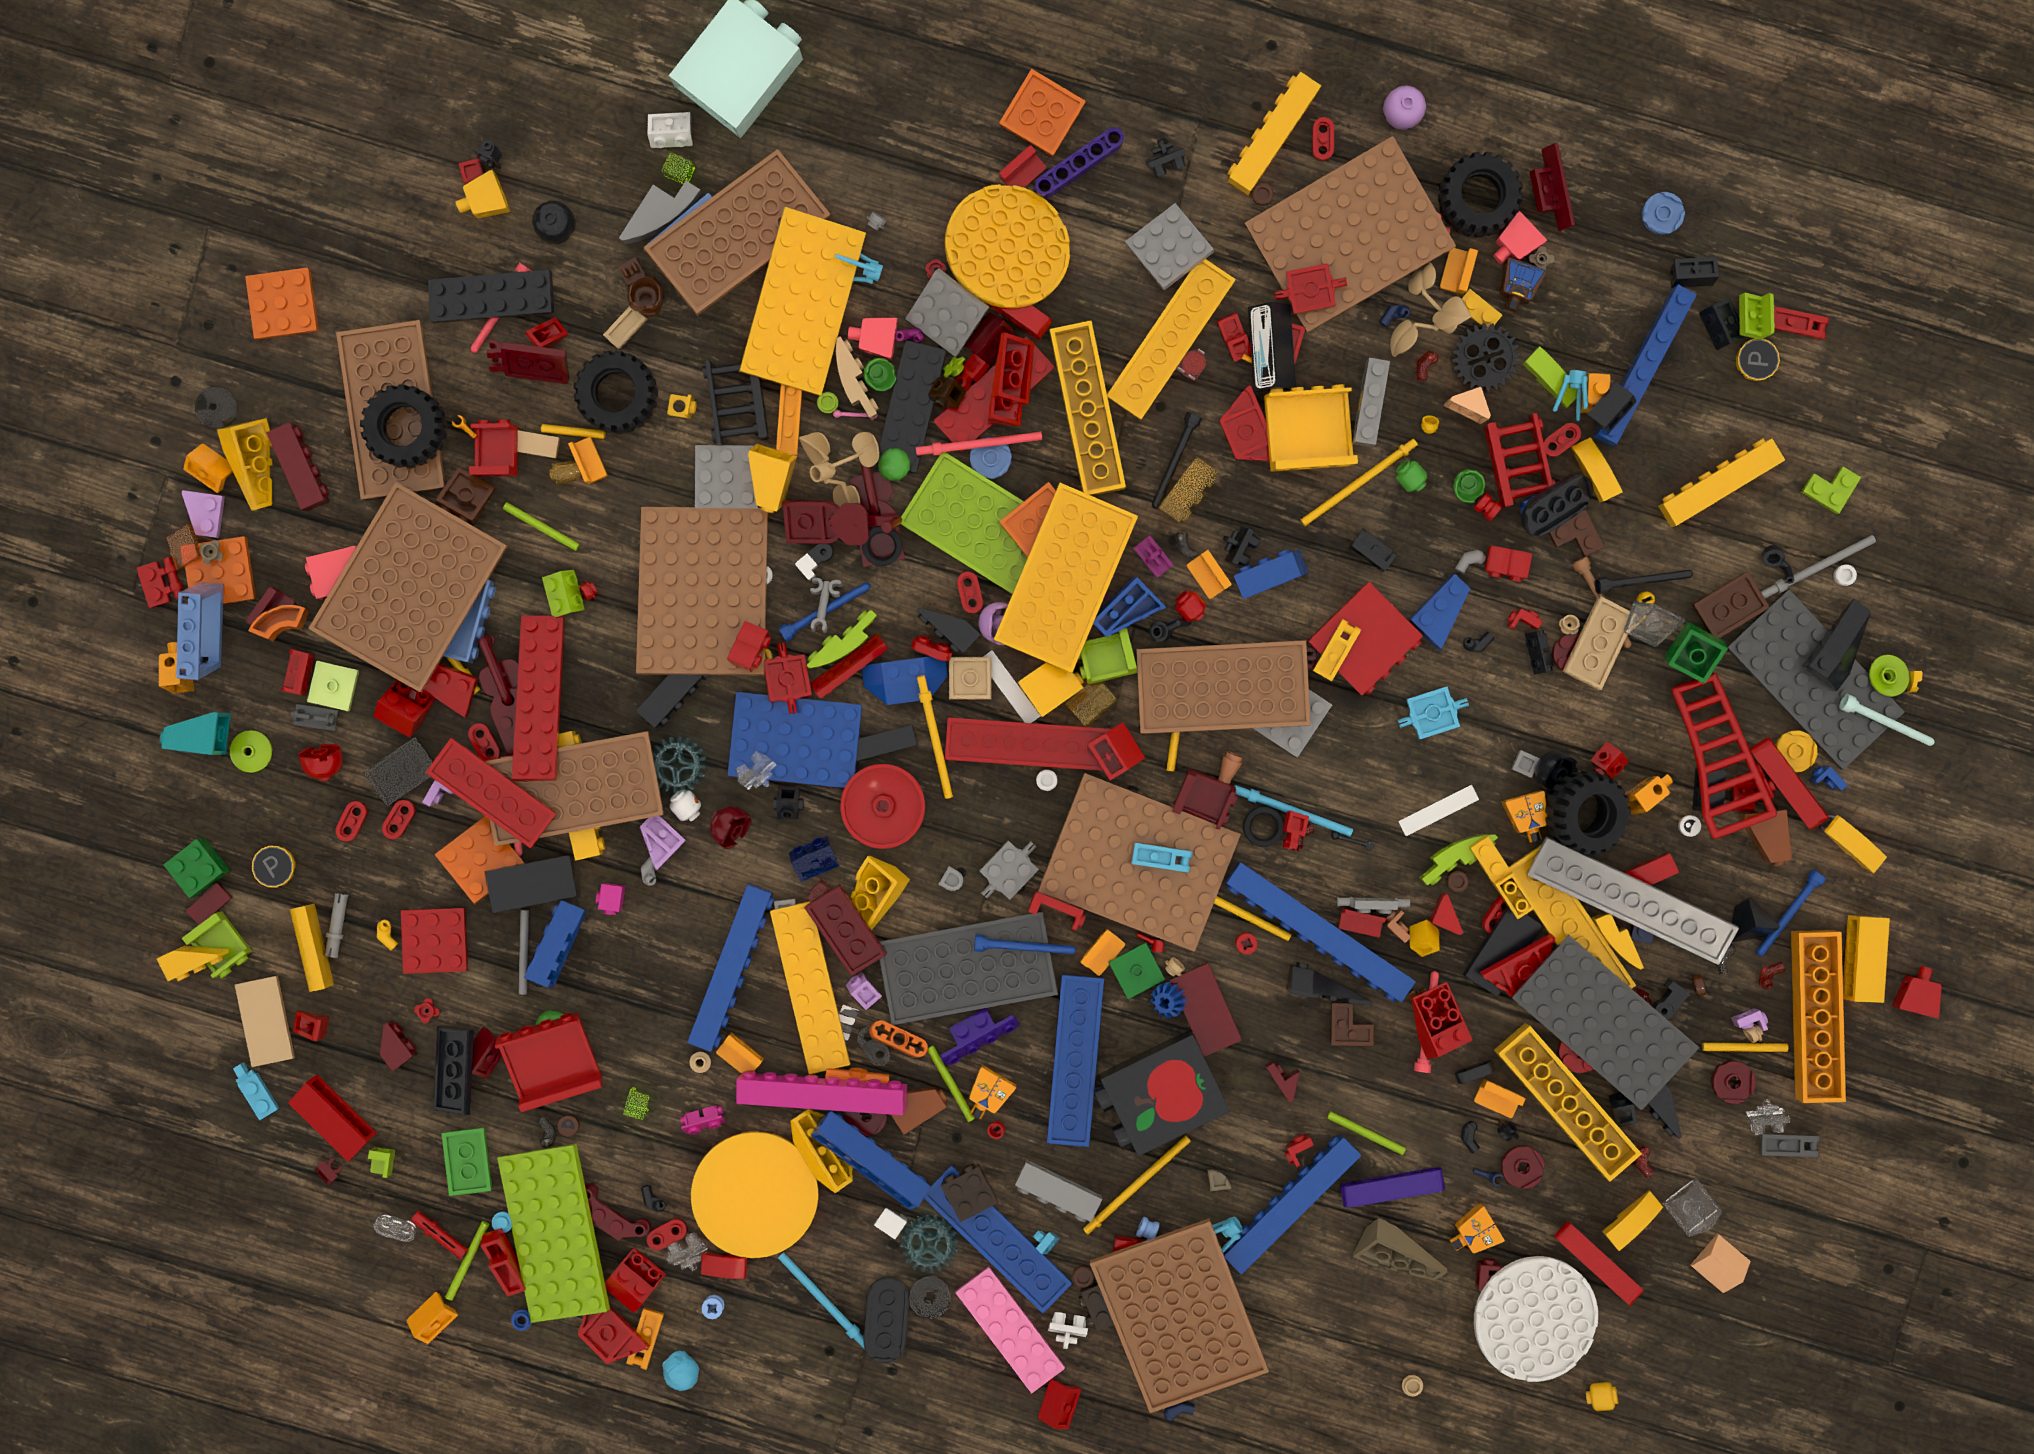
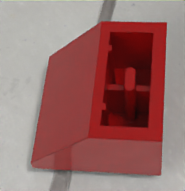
M396 680L378 700L373 717L410 738L421 726L436 698L424 690L421 693Z
M1123 722L1087 744L1109 780L1114 779L1145 759Z
M634 1247L605 1281V1286L611 1295L635 1313L666 1273Z

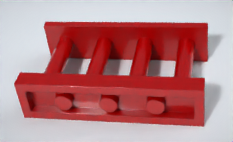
M1537 413L1528 416L1530 422L1500 428L1496 426V422L1483 426L1499 500L1503 505L1502 508L1514 505L1513 501H1515V498L1541 493L1556 483L1554 479H1551L1541 433L1543 423L1542 419L1538 418ZM1532 430L1534 443L1506 449L1501 447L1499 439H1502V436ZM1532 451L1537 453L1539 463L1514 469L1505 467L1504 460H1506V457ZM1541 471L1543 484L1516 490L1510 489L1508 480H1511L1512 477Z

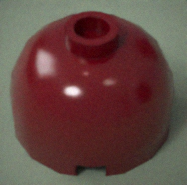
M733 806L725 807L720 811L717 810L711 817L710 833L712 838L724 849L734 847L737 844L735 840L739 835L741 838L746 835L751 824V819L748 817L750 815L744 810Z

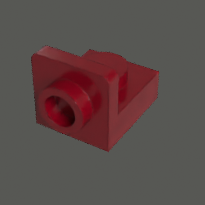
M1484 1258L1483 1261H1477L1475 1286L1479 1291L1483 1290L1492 1277L1489 1270H1501L1502 1266L1495 1259Z

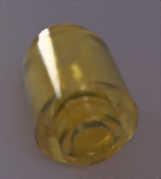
M572 460L552 464V468L549 469L551 481H555L557 485L577 481V478H581L578 465Z

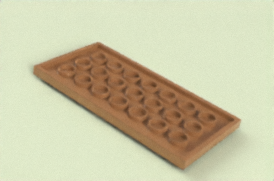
M777 149L646 245L644 251L698 316L769 263L784 207L825 220L830 218L831 214Z
M416 320L336 332L361 500L387 497L395 482L414 493L444 488L446 483L441 450L437 449L435 452L437 456L434 459H427V463L422 466L416 465L415 468H400L376 458L373 452L368 450L365 445L367 442L361 436V432L364 431L363 427H360V420H364L365 415L361 414L363 408L367 409L370 404L367 401L370 397L373 399L377 397L376 392L380 389L385 391L387 386L394 385L397 387L399 384H405L410 387L419 388L433 397L422 321ZM402 407L394 411L386 425L389 440L397 446H407L413 443L421 432V416L415 409L410 407Z
M1306 641L1137 649L1141 734L1311 725Z
M649 731L559 747L556 781H513L557 813L539 838L664 815ZM513 756L485 761L513 781ZM490 820L495 846L521 842Z

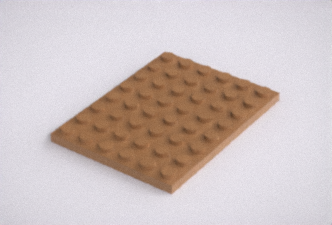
M1393 136L1245 222L1246 228L1282 290L1287 289L1286 272L1328 263L1333 280L1346 277L1347 286L1335 288L1334 298L1336 306L1296 314L1303 327H1306L1307 333L1456 247Z
M395 482L308 629L422 693L508 546Z
M641 507L637 675L765 676V649L760 654L762 661L759 667L754 668L752 672L728 662L727 657L744 621L766 629L768 512L763 511L761 508Z
M1084 773L1038 892L1195 952L1241 834L1221 827L1220 830L1216 829V824L1181 811V814L1172 812L1173 807ZM1134 842L1193 851L1188 865L1190 866V872L1131 864ZM1176 856L1175 864H1180L1181 856Z
M1210 1218L1090 1260V1266L1150 1413L1269 1372Z

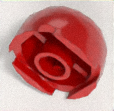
M320 744V749L314 750L313 746L299 752V762L304 773L319 781L330 780L331 776L341 769L343 763L342 751L337 744Z

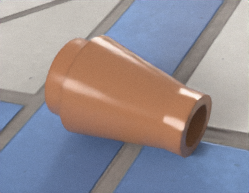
M1227 751L1226 755H1223L1218 780L1230 784L1232 778L1242 765L1241 760L1243 757Z

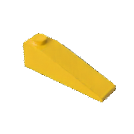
M867 856L857 872L855 879L857 882L855 890L852 891L851 898L871 930H873L898 899L910 879L895 866L872 856Z

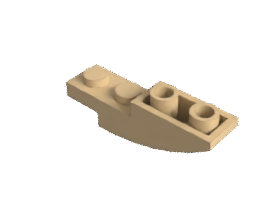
M840 336L837 338L836 359L842 385L852 406L861 403L872 420L878 416L876 410L879 408L873 398L869 400L865 392L868 390L863 381H857V379L863 376L861 370L864 367L859 358L854 359L850 352L853 351V348L848 340L843 341Z

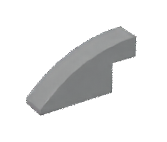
M685 181L676 197L673 198L655 185H652L619 239L624 244H631L661 233L697 203L703 193L699 188Z

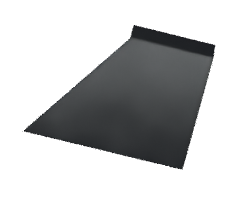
M1751 897L1740 902L1734 908L1732 924L1738 926L1739 930L1732 942L1766 937L1780 928Z

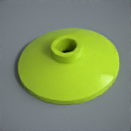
M1883 655L1873 661L1869 670V679L1872 686L1878 693L1884 696L1893 697L1900 695L1908 687L1910 679L1908 668L1896 656Z
M252 730L244 731L233 739L230 746V757L238 769L250 773L258 772L269 764L272 758V745L264 734ZM247 748H250L252 750V753L249 756L246 754Z

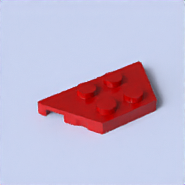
M1250 385L1246 387L1219 419V423L1235 459L1270 461L1266 420Z
M1550 933L1482 970L1480 974L1496 987L1505 991L1509 996H1512L1552 952V943H1555V937Z
M610 1304V1310L607 1312L583 1315V1322L578 1331V1336L606 1364L650 1347Z

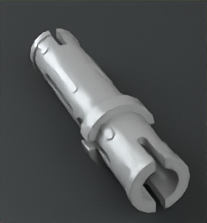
M335 893L329 932L326 933V937H328L324 954L326 957L338 958L340 941L344 936L342 929L349 896L347 894Z

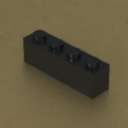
M668 675L636 711L654 728L664 727L671 719L669 715L672 711L675 710L677 712L685 703L683 699L687 695L692 696L699 688L697 684L702 679L705 681L710 675Z

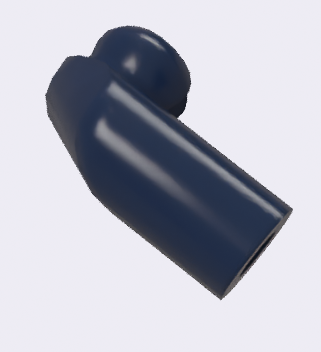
M1402 304L1391 305L1379 320V323L1384 327H1388L1393 319L1407 318L1410 315V309Z
M1182 1402L1167 1407L1164 1410V1417L1168 1421H1173L1182 1412L1193 1415L1195 1404Z

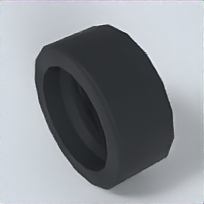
M881 526L873 527L869 530L868 541L862 545L863 554L874 565H891L901 554V537L894 529L888 533L894 540V551L887 558H878L870 550V541L876 534L884 532Z
M1269 807L1252 809L1243 821V831L1246 838L1251 843L1260 847H1268L1275 844L1283 834L1284 823L1281 816L1276 810ZM1260 814L1271 816L1276 824L1274 834L1267 839L1257 838L1251 830L1253 819Z

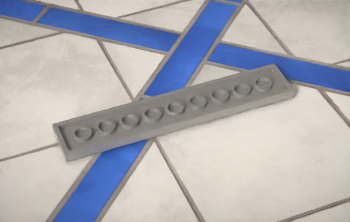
M1547 836L1527 871V875L1718 965L1739 930L1738 926L1588 855L1571 850Z

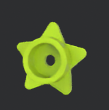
M954 356L950 363L942 368L945 371V378L949 375L956 377L963 371L964 365L962 362L965 360L964 357L957 359Z

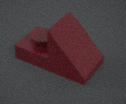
M1271 1060L1265 1064V1067L1288 1102L1291 1103L1294 1100L1299 1071L1296 1069L1283 1078L1282 1075L1285 1072L1279 1063L1274 1065Z

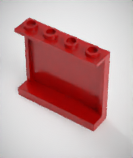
M1367 582L1308 640L1322 655L1342 619L1348 621L1350 626L1360 628L1361 631L1338 672L1360 695L1364 693L1368 695L1376 688L1374 683L1380 678L1384 680L1392 672L1390 668L1395 663L1399 665L1407 657L1405 653L1410 648L1415 650L1422 643L1420 639L1423 635L1370 582ZM1343 631L1340 637L1348 640L1350 635Z
M578 1012L563 1014L555 1020L546 1019L532 1027L527 1025L513 1033L504 1032L496 1039L495 1048L500 1049L519 1097L518 1106L521 1112L602 1088L603 1076Z

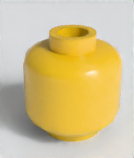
M1610 1382L1592 1383L1590 1391H1586L1587 1403L1592 1404L1595 1411L1613 1410L1615 1404H1618L1617 1389Z

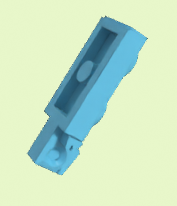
M241 1063L233 1068L238 1077L236 1079L238 1087L259 1121L279 1109L278 1104L258 1073H255L253 1069L249 1071L245 1063Z

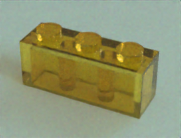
M1196 457L1159 506L1158 510L1177 524L1181 520L1185 522L1192 513L1189 509L1193 503L1198 505L1204 497V494L1201 493L1206 486L1210 488L1217 478L1214 475L1217 471L1199 457Z

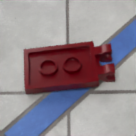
M490 339L489 345L491 349L486 351L487 358H492V362H494L489 363L490 372L501 371L505 372V376L568 384L570 377L566 350L503 342L501 346L498 341Z

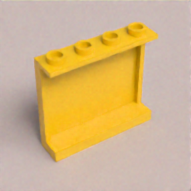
M1343 384L1333 385L1332 389H1324V386L1311 387V390L1305 391L1303 387L1291 388L1290 392H1283V389L1279 388L1270 390L1271 393L1264 396L1271 472L1344 467L1358 464L1357 455H1353L1348 392L1352 391V387L1344 388Z

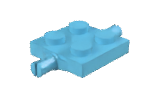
M1447 686L1408 698L1406 702L1409 708V716L1397 720L1398 723H1402L1399 724V727L1412 724L1418 739L1460 727L1457 709L1468 707L1469 704L1464 703L1468 700L1464 698L1454 702Z

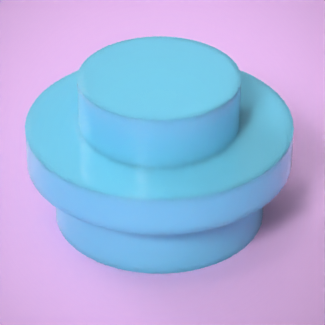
M502 1211L494 1215L492 1219L494 1230L502 1228L504 1233L512 1228L509 1213Z

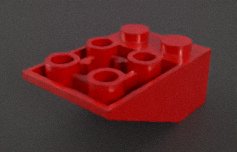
M1447 982L1411 998L1418 1040L1427 1059L1440 1057L1473 1041Z

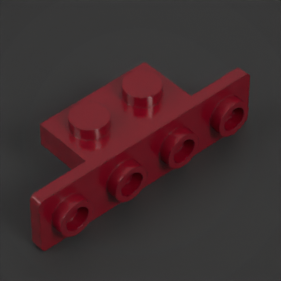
M1553 143L1542 149L1545 168L1533 169L1529 173L1538 213L1554 211L1558 230L1563 231L1575 226L1559 145L1558 143Z

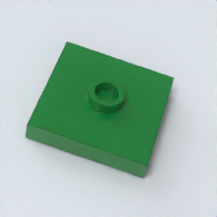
M1146 942L1108 961L1127 999L1165 980Z

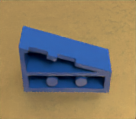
M1287 549L1277 553L1278 558L1270 560L1267 557L1257 561L1258 566L1251 568L1248 565L1238 569L1239 574L1234 575L1242 598L1251 597L1308 574L1309 572L1301 551L1290 552Z
M1456 574L1451 575L1408 621L1437 650L1442 649L1470 588Z
M1132 576L1098 610L1093 625L1102 635L1108 637L1130 626V624L1166 608V606L1138 577Z

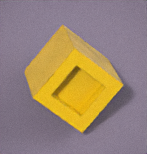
M1425 920L1409 927V934L1411 936L1410 948L1423 957L1440 951L1439 929L1431 922Z

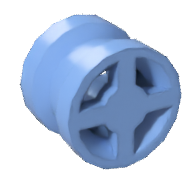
M1143 1217L1138 1226L1136 1236L1139 1238L1145 1237L1147 1240L1155 1238L1160 1223L1156 1221L1151 1222L1147 1217Z
M713 1294L705 1299L702 1304V1313L705 1317L716 1319L721 1315L725 1306L722 1297Z

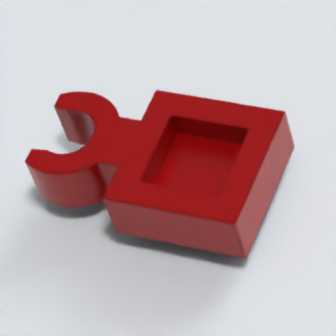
M973 353L964 364L962 375H958L955 380L968 391L973 380L978 382L990 365Z
M1758 762L1756 765L1770 798H1774L1775 791L1777 790L1776 784L1772 779L1768 778L1763 767Z

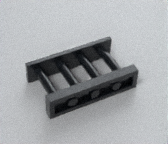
M709 359L705 360L706 366H702L704 379L708 378L715 427L711 429L713 442L716 441L717 445H723V438L748 434L758 435L760 440L769 439L761 378L750 375L751 381H747L746 384L715 388L714 375L740 372L741 363L712 367V362ZM744 392L753 393L754 402H750L749 405L718 409L717 396ZM746 413L756 415L757 423H753L751 426L721 430L720 417Z

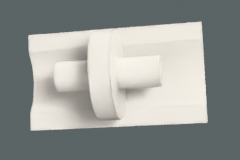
M1055 1312L1048 1331L1065 1334L1064 1336L1056 1335V1341L1063 1342V1349H1068L1069 1343L1077 1344V1338L1070 1337V1335L1086 1337L1088 1328H1085L1086 1319L1084 1316L1074 1315L1073 1326L1065 1325L1066 1314Z

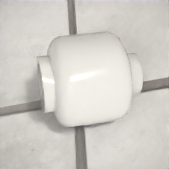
M682 789L671 797L670 809L679 820L685 821L689 819L693 821L699 816L701 802L690 790L684 791Z

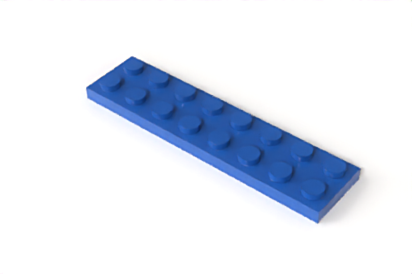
M1062 974L1047 1143L1089 1147L1104 978Z
M951 1164L931 1185L924 1199L1037 1309L1044 1313L1072 1284V1281L1044 1254H1041L1036 1249V1246L994 1205L960 1222L941 1188V1183L944 1182L943 1179L953 1173L955 1176L960 1174Z

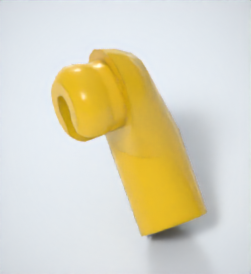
M382 920L377 925V939L392 951L398 943L391 937L390 922Z

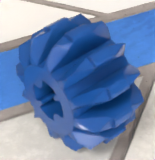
M1171 982L1159 984L1151 993L1153 998L1150 1002L1155 1004L1153 1010L1158 1009L1159 1016L1165 1014L1167 1019L1172 1016L1177 1017L1186 1007L1184 1002H1186L1187 998L1182 996L1184 990L1179 991L1178 984L1172 986Z

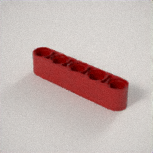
M987 304L1037 340H1041L1052 324L1049 317L1032 305L1021 308H1002Z
M1766 737L1750 748L1754 757L1810 830L1829 819L1825 810L1769 737Z
M1568 1220L1554 1235L1562 1245L1629 1306L1644 1292L1637 1283Z

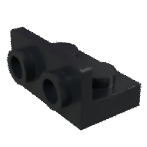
M1730 298L1699 312L1716 350L1746 337L1740 335L1739 316Z

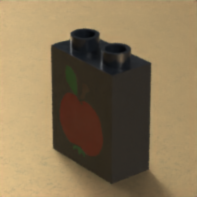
M1190 1030L1100 1073L1103 1085L1093 1089L1103 1111L1106 1112L1115 1108L1122 1122L1112 1127L1122 1150L1133 1146L1138 1156L1230 1112Z

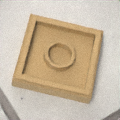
M951 657L949 661V699H991V657Z

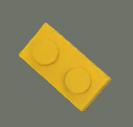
M1471 289L1462 297L1471 315L1470 319L1480 327L1482 323H1485L1487 329H1489L1492 323L1495 325L1502 317L1501 313Z

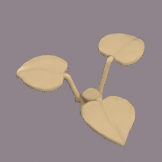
M1431 262L1415 270L1409 280L1408 288L1413 295H1418L1422 292L1426 299L1438 310L1433 316L1434 325L1412 324L1410 320L1400 323L1391 337L1390 349L1393 357L1406 352L1414 345L1418 337L1417 327L1429 328L1435 331L1441 329L1450 334L1455 331L1459 324L1471 318L1464 301L1460 297L1450 298L1441 309L1427 294L1426 289L1433 286L1436 279V271Z
M814 432L799 437L805 452L814 464L810 468L812 480L815 482L824 481L825 484H838L833 490V500L839 507L844 503H860L858 491L853 485L846 486L844 481L831 478L836 472V466L858 457L863 466H874L879 459V447L874 435L869 432L857 434L852 441L856 454L833 464L828 462L830 445L822 433Z

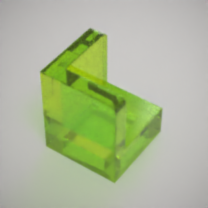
M670 152L661 172L664 176L684 184L685 181H690L696 166L692 161Z
M632 1087L628 1094L623 1115L644 1120L648 1113L647 1106L650 1095L637 1092V1088Z

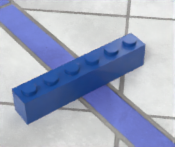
M830 1111L823 1115L810 1135L909 1210L915 1209L920 1205L931 1187L922 1176L915 1175L906 1164L895 1160L889 1151L882 1150L873 1139L862 1135L856 1126L846 1123L843 1117L836 1112Z

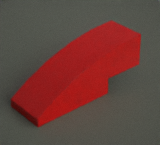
M1670 853L1661 854L1623 871L1649 885L1679 873Z
M500 1228L483 1234L480 1246L490 1260L488 1267L507 1297L526 1290L521 1277L519 1262L503 1229Z

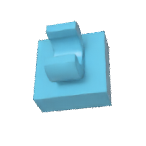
M1038 1230L1033 1236L1040 1243L1036 1249L1041 1254H1048L1060 1239L1054 1232H1049L1046 1235L1042 1230Z

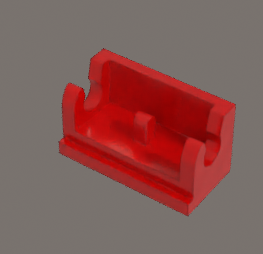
M290 649L289 663L284 686L281 687V691L306 695L315 654Z

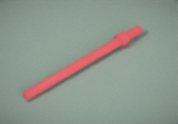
M1034 432L945 444L936 442L929 446L916 447V455L933 454L935 456L942 455V452L1042 440V433Z

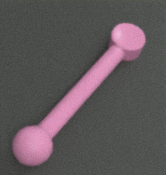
M840 410L833 412L835 418L840 416L869 417L867 413L841 412Z

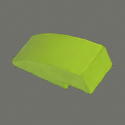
M1539 346L1522 365L1557 399L1564 383V376L1567 373ZM1569 383L1560 402L1565 408H1568L1577 398V389L1570 388Z

